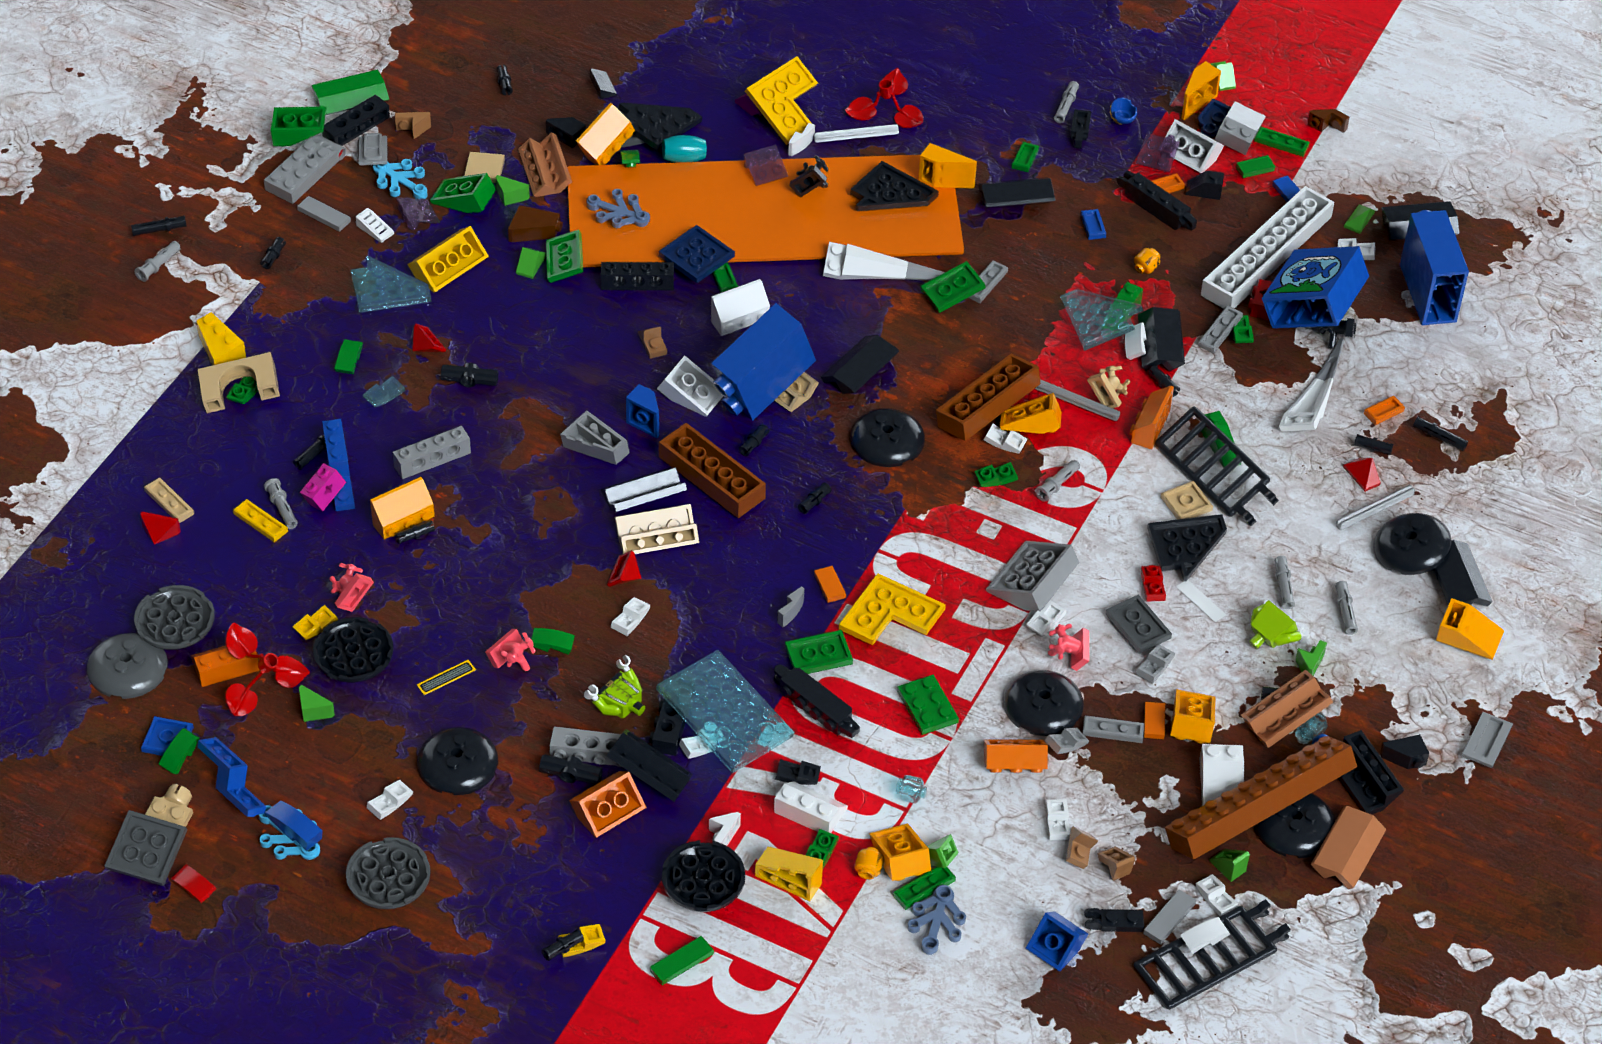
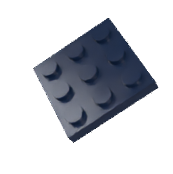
M696 225L661 249L659 257L666 262H674V268L695 283H698L734 258L735 251Z

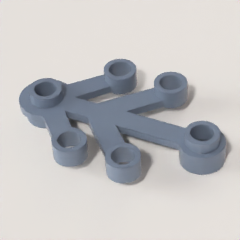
M614 189L612 191V198L618 206L601 201L595 194L590 195L586 200L589 210L596 211L603 208L612 211L610 213L604 211L597 212L596 220L599 223H604L612 219V226L614 228H621L624 225L633 223L638 227H644L650 221V214L641 210L639 197L636 194L628 196V204L633 207L634 211L628 210L623 200L621 189Z
M947 885L937 887L932 897L922 902H916L912 907V913L915 916L921 917L908 921L909 932L917 933L920 931L921 926L932 921L929 935L923 938L921 946L923 952L927 955H932L938 951L939 941L937 935L941 923L949 932V940L951 942H959L961 940V930L956 928L945 914V906L954 915L953 922L956 925L965 924L966 914L960 911L954 903V892ZM937 904L935 910L924 915L925 909Z

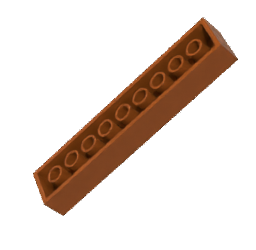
M1329 736L1321 737L1316 743L1305 746L1298 753L1289 755L1285 760L1273 764L1266 771L1255 774L1250 780L1239 783L1234 789L1223 792L1218 798L1207 801L1202 807L1191 810L1186 816L1175 819L1170 825L1165 827L1171 849L1194 860L1355 769L1357 764L1352 746Z

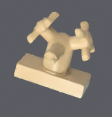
M1108 366L1105 369H1100L1099 374L1092 375L1087 379L1101 404L1111 408L1119 407L1122 402L1118 396L1120 394H1128L1126 390L1130 380L1127 379L1121 384L1119 378L1115 375V371L1122 370V366Z

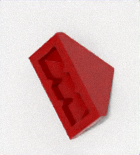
M417 323L414 325L413 351H446V348L428 327Z
M1358 458L1343 465L1344 469L1365 492L1381 484L1373 458Z
M141 512L140 514L142 526L154 545L181 532L179 519L147 512Z
M632 550L618 557L607 583L609 587L642 579L635 553Z

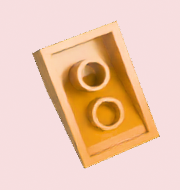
M1206 61L1196 66L1184 96L1182 120L1187 119L1218 95L1221 71Z
M1054 393L1008 408L1001 414V430L1040 434L1057 431L1061 428L1062 411Z
M1176 689L1170 736L1180 740H1194L1201 744L1205 742L1210 743L1215 724L1216 696Z
M908 823L869 833L874 848L878 849L884 858L883 868L892 881H900L905 879V877L919 876L931 871L929 848Z

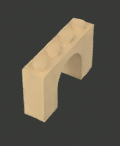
M271 352L198 369L202 401L207 413L225 409L223 391L231 381L238 378H254L257 381L261 400L280 396L275 363Z

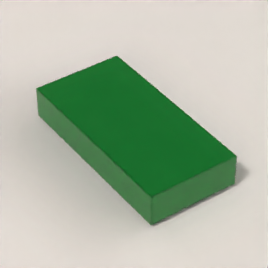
M1022 142L1012 163V168L1029 172L1039 151V146Z
M1269 155L1236 163V168L1242 178L1275 171V165Z
M728 262L712 272L720 293L738 287Z

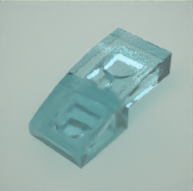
M391 376L381 386L375 384L362 396L372 406L378 407L399 396L405 391V388L398 380Z

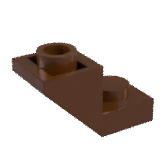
M1337 109L1311 110L1308 125L1320 132L1330 125L1344 133L1348 129L1350 117Z

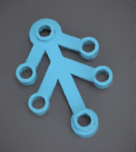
M404 159L401 163H389L387 161V164L373 165L374 172L379 175L377 179L378 188H386L388 183L385 176L391 177V187L389 190L392 197L400 195V187L398 186V182L413 191L415 199L424 200L427 198V188L423 184L416 185L407 179L414 177L423 178L425 176L423 167H416L414 171H407L412 168V161L410 159ZM403 169V170H406V171L396 172V171H394V170Z
M265 805V812L269 810L272 806ZM265 813L259 815V820L262 823L271 824L283 834L261 835L260 845L263 848H269L272 844L294 843L297 845V847L276 846L274 848L276 859L282 860L287 855H301L302 858L307 860L318 857L320 854L318 843L306 851L296 840H290L266 817Z

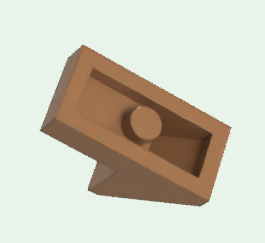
M430 112L395 113L396 130H413V139L431 128Z
M661 326L638 331L650 359L667 355V348L661 337Z
M1073 826L1070 832L1066 861L1082 869L1088 866L1090 849L1098 843V840L1091 834Z
M1116 846L1097 853L1099 861L1109 866L1113 881L1131 873L1135 862L1133 855Z

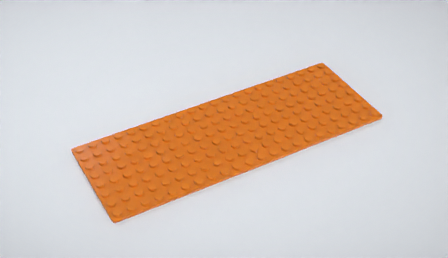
M920 155L820 158L825 161L829 169L827 172L823 167L820 169L827 177L828 187L818 186L802 197L789 184L798 177L796 173L804 169L803 164L805 162L808 163V166H814L817 163L815 158L636 164V167H626V164L567 167L572 180L568 185L570 232L579 230L582 234L583 267H601V262H666L659 257V251L696 225L735 251V257L728 262L826 259L829 242L843 245L850 244L891 257L959 255L964 253V245L955 188L932 187L939 191V195L928 206L856 211V204L861 200L850 194L851 188L881 161H884L919 180ZM614 189H621L623 200L628 210L634 211L633 207L628 204V196L636 194L639 197L641 210L650 214V221L644 227H638L633 223L624 225L621 228H614L612 226V219L604 223H599L596 220L597 212L604 211L610 213L612 211L603 208L596 211L589 210L586 200L590 195L595 194L601 201L618 206L612 198V191Z

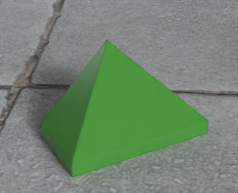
M1359 204L1345 223L1344 228L1360 234L1374 215L1375 210Z

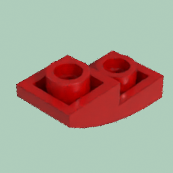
M1160 565L1141 566L1146 602L1166 601Z
M187 864L171 878L174 884L187 891L190 897L200 903H203L216 890V887Z

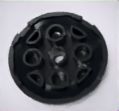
M881 408L869 411L856 420L850 432V443L864 461L881 467L901 466L903 462L910 459L913 461L919 456L925 444V434L920 423L910 414L897 409Z
M1407 513L1392 518L1379 529L1374 540V551L1380 564L1390 571L1393 569L1401 572L1403 575H1417L1435 569L1445 561L1444 558L1450 552L1452 546L1451 535L1445 524L1439 519L1423 513Z
M350 617L340 619L326 626L323 629V633L318 639L316 638L313 646L314 660L318 668L334 680L347 683L366 681L380 674L390 663L393 655L392 637L385 627L379 623L377 625L369 622L367 618Z
M1034 670L1018 676L1010 683L1004 695V709L1011 722L1018 728L1022 727L1029 730L1030 734L1038 736L1061 734L1065 728H1073L1082 716L1084 708L1083 697L1077 685L1068 677L1049 670Z
M466 727L447 728L433 734L423 743L417 756V770L422 781L439 793L444 791L453 793V795L470 794L483 788L494 777L498 765V753L493 742L483 733Z
M1310 793L1254 825V828L1262 843L1275 853L1283 856L1288 854L1298 856V858H1308L1315 856L1335 823V817L1325 801L1317 795Z
M700 840L692 841L679 846L667 857L662 870V884L668 896L679 906L695 912H712L728 906L740 895L745 884V867L738 854L722 843L715 841L713 843H700Z

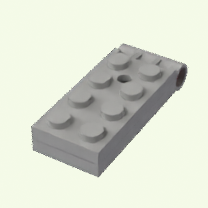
M318 134L312 138L310 137L264 179L265 190L294 204L337 162L345 157L346 148Z

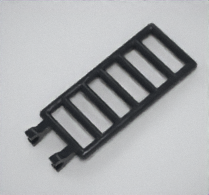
M1195 406L1191 407L1155 441V445L1229 517L1238 513L1252 526L1257 521L1243 507L1258 492L1273 506L1279 501L1276 495L1266 487L1270 482V477ZM1195 415L1201 422L1174 447L1169 449L1164 443ZM1207 427L1212 434L1182 461L1176 454ZM1216 439L1225 444L1197 471L1193 472L1188 467ZM1231 450L1236 457L1205 484L1200 477ZM1241 462L1249 467L1219 496L1212 491ZM1255 473L1261 480L1230 508L1224 501Z
M1265 899L1248 911L1243 906H1239L1219 917L1228 932L1249 958L1239 962L1222 940L1219 941L1215 946L1232 966L1222 972L1204 948L1196 952L1215 975L1214 977L1206 981L1201 977L1179 949V947L1186 944L1182 937L1135 961L1133 966L1165 1008L1170 1010L1277 952L1275 944L1289 939L1287 933L1291 929L1285 923L1276 931L1266 935L1255 921L1259 917L1269 915L1267 909L1271 905ZM1241 916L1266 949L1256 953L1230 920ZM1172 952L1197 986L1187 990L1162 957ZM1154 961L1180 995L1170 1000L1144 966Z

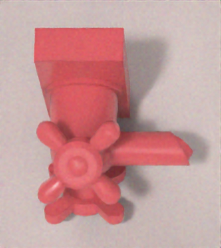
M340 563L339 567L346 568V573L339 581H336L334 576L330 577V581L333 583L331 593H340V596L335 601L337 608L353 612L374 582L371 577L358 573L353 577L354 571L362 573V568H357L353 564L346 565Z
M1059 624L1055 630L1049 632L1050 636L1058 634L1059 638L1057 640L1058 644L1049 645L1050 650L1048 654L1050 656L1058 654V659L1061 660L1063 659L1064 652L1071 653V668L1078 671L1089 662V630L1082 628L1076 634L1070 636L1066 634L1065 630L1071 628L1072 625L1067 624L1064 626Z
M511 629L485 651L494 668H500L508 661L507 667H511L512 663L518 662L524 671L530 670L523 652L525 649L530 648L532 654H534L536 650L533 647V641L528 637L527 633H522L525 639L523 641L518 630Z

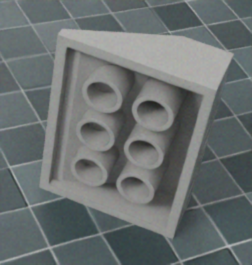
M1025 541L986 588V591L1023 610L1041 611L1079 564V560L1071 544Z

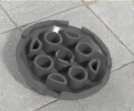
M172 585L160 588L159 592L151 596L147 595L139 603L135 611L134 622L138 634L144 641L160 649L176 650L192 646L202 640L212 628L215 613L212 602L205 597L202 591L190 586Z
M138 633L115 635L101 642L91 653L87 663L88 678L92 686L106 696H121L122 699L139 697L152 691L162 682L166 668H168L167 655L164 649L150 645Z
M387 837L383 841L372 843V841L366 843L352 855L346 869L347 884L351 893L363 904L376 909H396L412 903L426 889L431 874L430 865L424 851L408 840Z

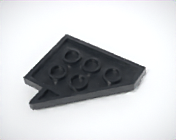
M619 103L618 108L625 113L624 116L635 129L633 134L656 151L662 147L663 139L682 135L702 122V116L690 108Z
M881 161L851 188L850 194L861 200L856 204V211L928 206L938 197L939 191Z
M1222 514L1148 523L1147 527L1161 570L1180 569L1184 582L1191 577L1227 532Z

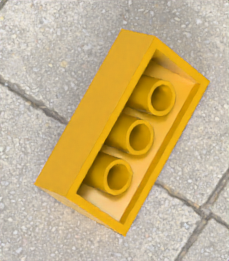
M468 226L460 229L407 265L416 280L434 293L489 256L472 227Z

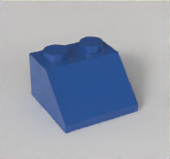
M638 384L626 397V423L658 438L659 409L655 393L651 389Z
M1046 912L1026 949L1058 971H1061L1079 952L1088 933L1057 912Z

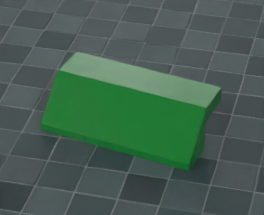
M378 69L311 85L315 101L318 102L319 106H326V115L350 110L375 94L382 100L389 101L385 82Z

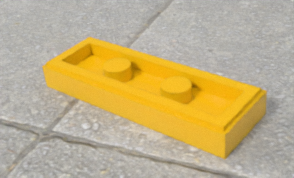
M248 499L233 509L235 516L274 543L288 532L287 526Z

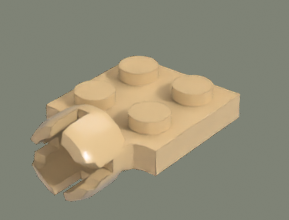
M172 784L165 796L162 798L154 797L145 815L186 827L193 814V810L187 807L192 795L184 786L177 790L179 785Z

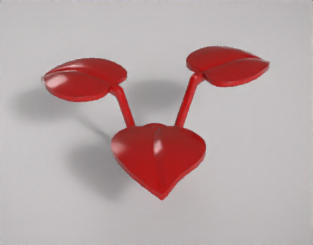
M899 68L891 71L879 82L880 91L877 92L874 103L868 97H859L853 100L848 108L845 109V112L856 120H869L877 113L875 106H877L880 96L884 99L892 97L898 111L894 116V120L899 127L912 128L921 125L924 121L923 115L917 107L905 105L900 109L895 95L904 93L908 88V81L902 75Z
M234 622L226 633V648L228 652L236 659H242L246 655L248 658H259L258 668L260 670L246 688L240 683H235L226 690L225 701L231 714L241 717L249 714L256 707L258 696L249 689L264 673L276 672L275 680L279 685L284 688H293L310 671L302 663L289 656L277 657L274 653H268L265 656L262 653L260 655L251 654L256 651L258 646L256 636L249 629L239 626Z

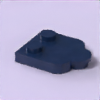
M1212 99L1198 117L1201 133L1210 138L1216 137L1231 107Z

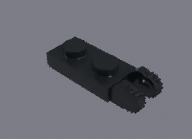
M1088 908L1084 911L1085 917L1090 918L1085 922V928L1088 930L1110 932L1144 931L1143 910H1100L1098 908Z

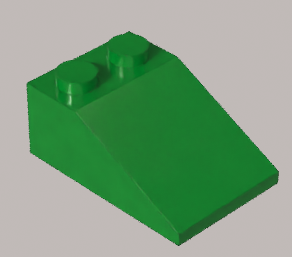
M326 106L274 107L271 124L273 146H292L324 131Z
M487 173L448 178L442 181L430 202L465 213H479L485 209L496 188Z

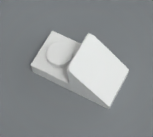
M734 812L709 819V831L715 833L712 843L715 841L726 846L729 844L740 827L741 813Z

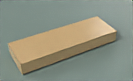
M161 478L144 487L145 492L172 518L179 519V523L194 515V510Z

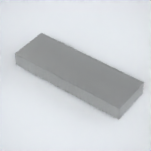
M310 196L297 206L298 211L339 232L351 222L349 216Z
M992 261L979 276L985 283L986 288L968 298L981 303L1006 275L1008 267Z
M1227 305L1200 339L1198 346L1214 354L1233 330V327L1241 320L1243 313Z
M1085 716L1082 734L1090 737L1142 743L1145 723Z
M1179 889L1144 929L1143 934L1161 945L1195 906L1196 899Z

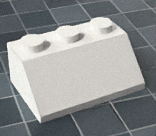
M1175 119L1158 150L1203 173L1217 160L1224 145Z
M758 279L711 297V322L721 336L753 325L770 309L762 281Z
M794 781L784 783L776 795L774 803V813L816 832L822 829L829 833H832L848 808V805Z

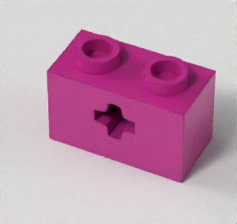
M323 463L300 493L311 506L324 511L345 485L346 481L336 469Z

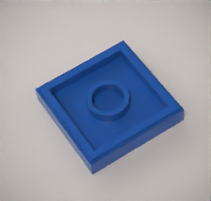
M154 716L142 744V752L163 756L170 743L182 728L192 733L193 723Z

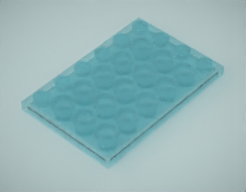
M719 650L714 651L657 684L656 690L732 773L789 740L795 733Z

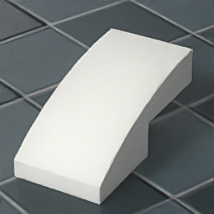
M808 123L803 133H794L789 141V156L801 152L812 142L815 133L814 124Z
M1356 238L1338 239V247L1359 246L1364 260H1375V243H1357Z
M1144 323L1126 328L1125 350L1126 357L1129 360L1146 354L1144 341L1147 339Z
M992 424L983 440L1000 449L1019 454L1027 438L1015 431L1008 433Z
M635 597L623 606V612L612 621L611 628L628 636L647 614L650 605Z
M1050 600L1041 612L1037 611L1026 626L1043 636L1066 615V610Z
M717 727L701 730L698 736L682 738L679 745L689 759L710 753L726 745L727 741Z
M398 780L385 787L382 795L369 801L367 809L381 820L406 802L413 795V791L401 780Z
M1067 799L1046 800L1049 841L1069 840L1070 828Z
M1213 874L1196 883V887L1203 898L1219 916L1238 907V903L1225 892V885Z
M1216 917L1187 930L1180 936L1192 954H1194L1209 943L1212 946L1229 936L1230 933L1220 918Z

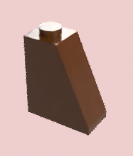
M519 205L508 228L509 242L544 240L556 237L557 233L561 232L563 222L560 221V214Z

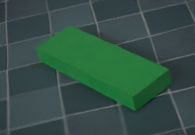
M1260 127L1254 141L1304 157L1310 143L1264 127Z
M935 867L894 891L893 897L907 910L914 903L921 902L933 895L937 887L941 885L948 886L955 882L956 876L948 867Z
M700 936L652 965L650 972L661 985H664L712 956L714 949Z

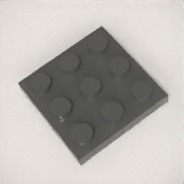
M128 810L105 863V868L164 886L186 835L187 828Z

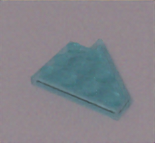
M366 256L368 267L351 270L359 313L431 302L427 283L370 256Z
M1079 289L1060 296L1084 351L1135 330L1130 316L1144 311L1141 304Z

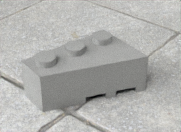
M588 411L583 413L560 434L563 447L615 465L630 453L627 440Z

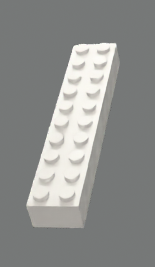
M1306 186L1303 187L1203 280L1201 296L1223 309L1227 305L1235 308L1253 291L1254 285L1258 286L1259 279L1265 280L1290 257L1294 250L1303 245L1332 217L1334 201Z

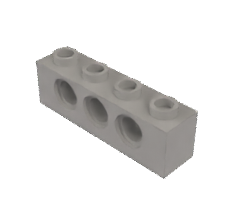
M459 426L393 451L394 468L401 479H405L471 453L470 438L464 428Z
M554 727L550 742V755L564 759L568 756H575L582 762L622 767L606 756L621 734Z

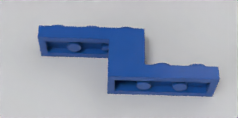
M341 419L322 421L328 465L336 469L346 481L345 485L334 497L336 511L355 509Z
M217 737L198 740L197 748L218 766L216 789L245 816L255 817L256 815L264 814L266 806L245 787L248 765Z

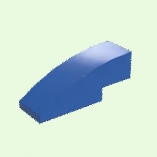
M279 801L265 812V815L290 840H296L306 851L322 839V829L299 810L283 801Z

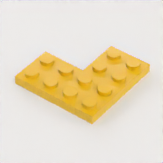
M798 56L746 88L745 92L784 143L788 145L795 132L803 133L808 123H811L794 100L815 87L818 82Z
M877 573L840 622L839 630L871 645L876 642L891 620L927 635L945 611L946 604Z

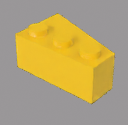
M212 312L196 320L199 338L212 365L246 358L244 342Z
M768 846L755 864L756 877L809 902L822 884V859Z

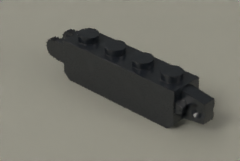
M1126 171L1123 174L1124 177L1119 176L1116 179L1118 185L1125 189V195L1129 200L1172 229L1177 230L1183 226L1192 231L1196 228L1197 219L1190 213L1191 208L1140 173L1134 174L1131 171Z
M780 664L774 667V681L780 686L782 695L792 700L798 708L809 713L814 720L822 723L828 731H832L837 736L843 733L850 738L855 737L860 732V726L852 719V707L801 668L789 670Z

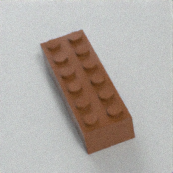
M1011 353L936 409L938 428L964 441L968 440L1041 384L1039 366Z
M683 424L659 441V457L663 461L676 468L681 475L737 518L743 516L766 498L765 482L689 424Z

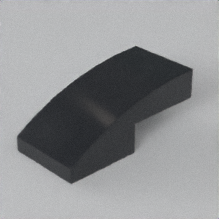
M780 759L775 780L787 783L794 781L801 785H817L821 766L801 761L800 765Z

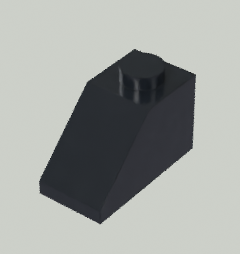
M573 117L550 118L546 120V133L548 135L551 132L556 134L560 142L571 148L578 144L576 140L586 130V125Z
M1207 170L1188 180L1185 195L1220 200L1224 173Z
M1419 734L1383 742L1380 756L1406 769L1421 768L1427 764L1429 751Z

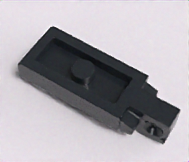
M1074 109L1071 139H1075L1074 148L1081 149L1082 140L1087 141L1091 111Z

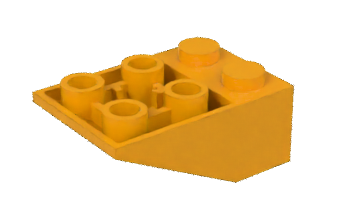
M929 143L920 155L919 181L932 187L974 188L977 161Z
M1451 598L1440 624L1436 641L1493 660L1504 630L1472 605Z

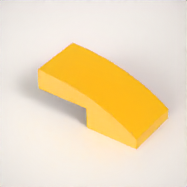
M324 605L311 617L308 614L305 615L293 628L307 640L322 633L326 626L338 621V618Z
M600 924L579 927L584 941L570 948L569 952L562 953V956L577 955L604 944L605 938ZM568 934L558 935V938H559V937H565V936H567Z

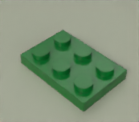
M579 230L546 240L547 279L550 283L583 272L582 234Z
M967 261L921 285V291L939 313L986 288L983 280Z
M842 630L785 642V649L792 667L801 668L807 674L853 665V658Z
M934 674L897 686L898 694L922 735L959 722V717Z

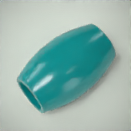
M677 135L662 141V157L665 160L678 163L697 162L706 158L707 147L705 139L691 135Z

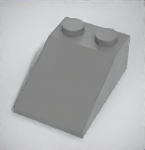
M1235 101L1223 120L1215 141L1246 155L1266 116Z

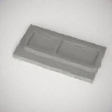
M367 133L364 137H359V165L387 164V136H382L381 133Z
M1483 712L1462 756L1492 768L1513 723Z

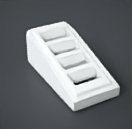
M366 208L356 216V226L381 243L394 234V231L369 208Z

